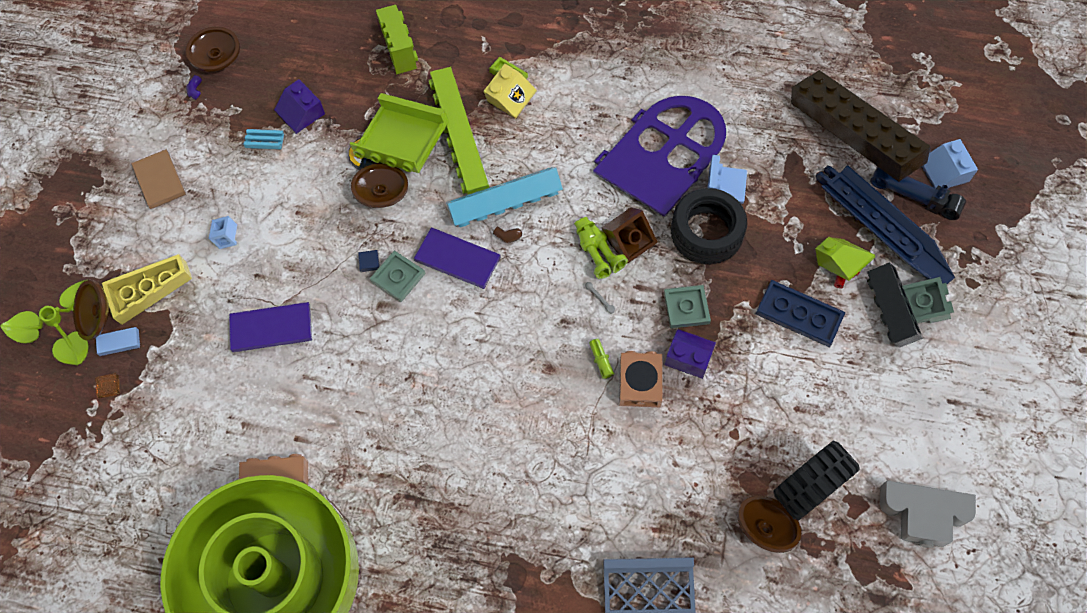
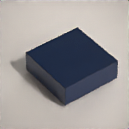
M378 250L358 252L360 272L378 270L380 267Z

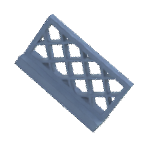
M694 558L603 559L605 613H696L693 573ZM644 572L653 573L648 577ZM657 572H663L669 578L661 588L651 580ZM667 572L675 573L672 576H670ZM679 572H688L689 581L682 588L673 578ZM609 573H618L624 579L616 589L609 584ZM622 573L630 574L627 577H625ZM634 573H641L646 578V581L638 589L629 581V578ZM671 581L680 589L673 599L663 592V589ZM626 582L636 590L628 600L618 592ZM648 582L658 590L650 600L640 592ZM688 586H689V594L685 591V589H686ZM609 587L614 591L610 596ZM639 593L648 603L642 609L636 610L630 602ZM660 593L670 601L664 609H658L652 603ZM682 593L690 599L689 609H681L675 603ZM617 594L625 604L619 610H610V599ZM673 604L677 609H669V607ZM628 605L632 610L623 609ZM649 605H651L654 609H646V608H647Z

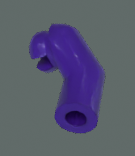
M194 75L186 86L187 96H191L194 100L201 94L200 91L196 90L202 82V79L197 75Z

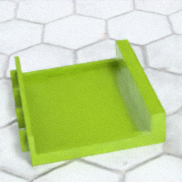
M381 93L377 98L381 107L358 144L350 142L353 153L359 158L364 157L376 163L387 164L393 168L398 167L407 172L419 173L449 122L445 110Z

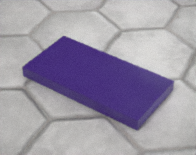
M431 227L416 253L414 261L485 289L501 255Z
M309 302L229 314L230 350L232 353L312 341Z

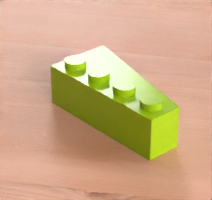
M396 5L377 9L378 21L396 74L417 69V53L415 50L413 51L414 46L411 37L408 36L407 25L403 24L404 17L402 11H398Z

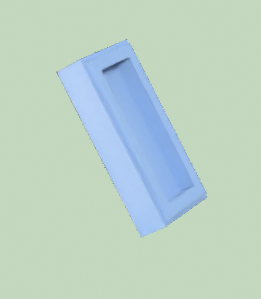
M134 327L99 335L96 338L97 354L103 356L140 348L139 330Z

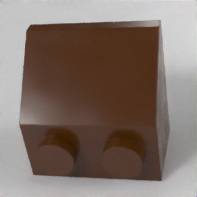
M631 207L602 227L609 244L619 255L623 254L628 259L627 263H630L658 243L643 210Z

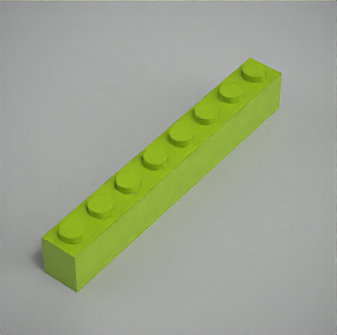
M447 67L431 71V79L428 80L431 91H435V94H433L435 105L439 104V109L445 110L449 121L444 129V134L448 133L449 137L446 138L449 148L453 149L451 157L453 163L458 165L455 168L458 179L462 178L463 183H460L462 193L469 195L489 188V183L452 69Z

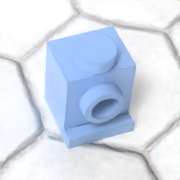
M229 216L212 220L209 239L219 249L237 245L235 241L237 224Z

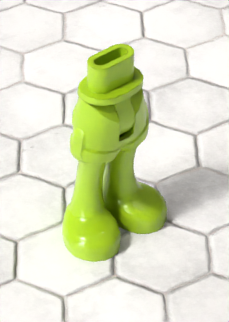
M583 217L574 223L582 249L589 252L595 262L594 275L598 279L607 278L610 276L611 270L613 273H617L626 266L628 262L626 256L623 254L615 256L606 242V234L593 221H590L588 217ZM597 248L601 250L609 265L603 261Z

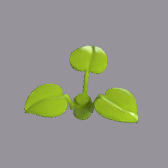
M84 281L70 286L61 294L59 303L67 309L45 306L39 311V317L30 311L21 312L1 324V329L12 340L26 344L38 339V329L43 328V323L48 326H54L63 336L62 339L57 340L53 345L54 357L65 364H81L88 354V341L83 340L78 335V332H72L67 336L59 326L61 321L59 312L69 313L71 310L73 311L76 292Z

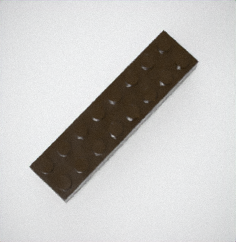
M818 70L792 87V105L898 182L928 162L930 145L822 71Z

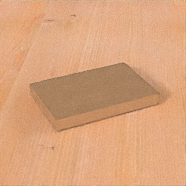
M167 149L131 163L150 209L186 195Z

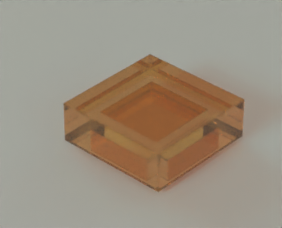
M114 373L95 377L96 396L98 398L120 394L119 375Z

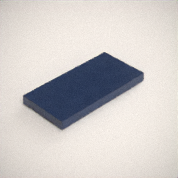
M771 280L755 315L830 348L846 312Z

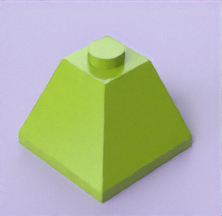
M828 237L815 248L818 265L848 281L875 258V254L839 238Z

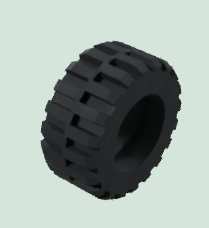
M833 440L773 490L774 497L793 519L799 521L860 470L859 464L839 442Z

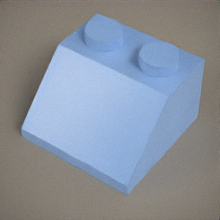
M961 139L942 144L930 152L928 162L922 166L935 189L938 185L941 187L947 185L950 188L970 182L978 170Z

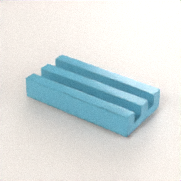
M246 130L245 148L282 149L283 131Z

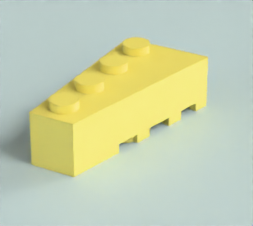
M180 254L105 281L102 285L113 319L123 325L190 281L192 277L187 262Z

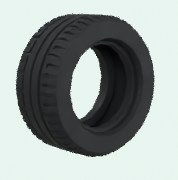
M702 188L688 193L678 202L674 210L671 223V238L673 239L674 246L677 247L676 249L684 257L700 264L712 265L732 258L741 247L748 223L745 209H743L741 203L734 196L722 190ZM700 213H711L724 220L729 233L717 240H706L692 232L688 221Z

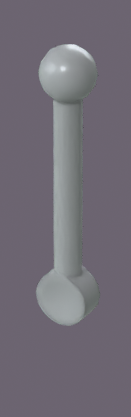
M587 282L585 284L586 289L591 290L607 307L608 313H614L615 307L606 302L593 288L591 282Z

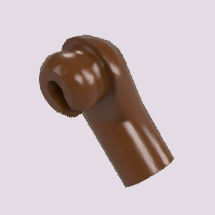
M496 227L493 231V235L505 243L515 242L523 234L519 228L504 231L500 227Z

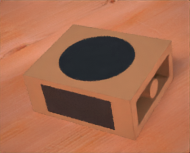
M626 351L621 353L619 406L661 408L662 354H657L653 351L646 353Z

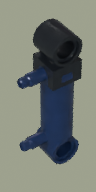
M876 167L870 179L874 187L879 189L888 188L926 205L925 210L936 215L940 212L948 220H958L966 204V199L963 196L950 194L951 191L948 190L947 185L942 187L938 185L935 189L908 176L898 182L879 167Z

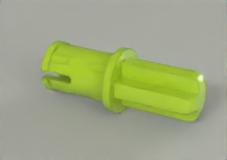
M598 338L591 340L589 344L595 357L594 363L597 364L602 379L612 377L615 373L609 363V355L605 354Z

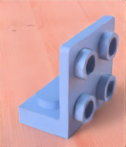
M712 155L707 188L725 191L743 204L745 200L747 170L723 167V164L719 163L720 156Z

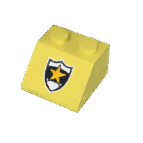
M504 64L483 92L489 103L516 119L537 90L520 72Z

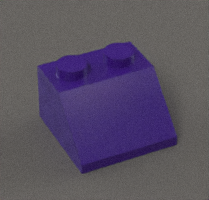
M300 79L284 89L274 109L295 134L325 115L321 101Z
M677 329L664 365L703 379L716 342Z

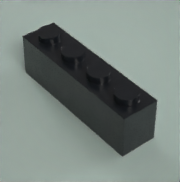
M888 262L868 271L869 279H867V283L871 290L874 289L876 296L873 298L877 307H880L883 313L880 314L883 324L888 326L889 332H887V336L890 342L898 347H903L923 339L896 267Z

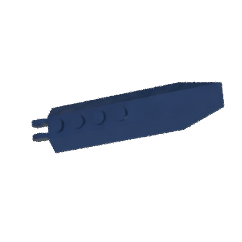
M827 165L824 168L825 174L823 172L816 174V179L822 184L821 188L925 278L929 280L940 277L942 283L949 284L955 278L935 240L851 167L847 165L839 173Z

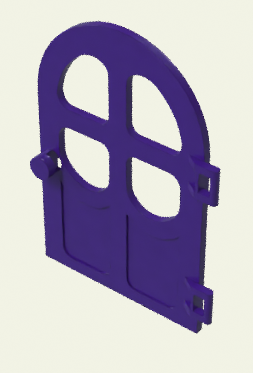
M692 96L668 97L658 101L647 111L640 109L631 119L635 124L610 152L603 150L594 160L598 166L593 170V173L665 217L692 184L698 181L699 176L711 163L712 155L719 154L726 139V124L720 112L710 103ZM676 107H685L692 113L678 129H673L657 119V116L663 111ZM701 119L710 121L714 128V140L708 147H704L687 137V133ZM654 128L669 137V140L660 150L647 151L639 142V136L645 129ZM677 145H682L699 155L696 163L689 168H676L668 162L667 157Z

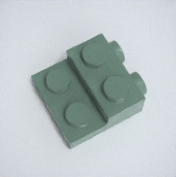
M940 277L903 285L917 323L927 321L935 323L951 319L950 313H954L952 302H947L945 295L949 294L947 284L942 283Z

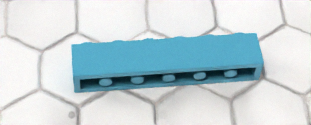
M550 167L448 201L446 204L453 224L464 227L469 225L471 220L481 221L487 219L489 214L499 215L506 212L505 209L520 208L524 202L530 201V203L540 201L542 196L552 197L558 195V191L563 190L557 168Z

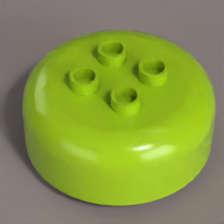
M259 475L242 478L225 484L205 496L185 515L177 526L167 546L162 563L160 588L165 613H349L358 584V554L348 525L327 499L315 489L297 480L282 476Z

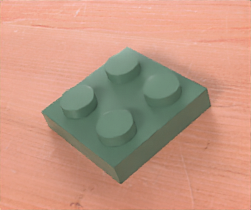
M394 250L372 275L370 281L402 302L426 273L424 269Z
M704 285L664 289L670 329L710 324L711 319Z

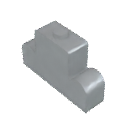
M887 480L880 486V507L889 516L901 513V539L903 541L919 543V546L925 548H933L934 546L944 547L953 541V526L961 527L974 519L976 514V495Z

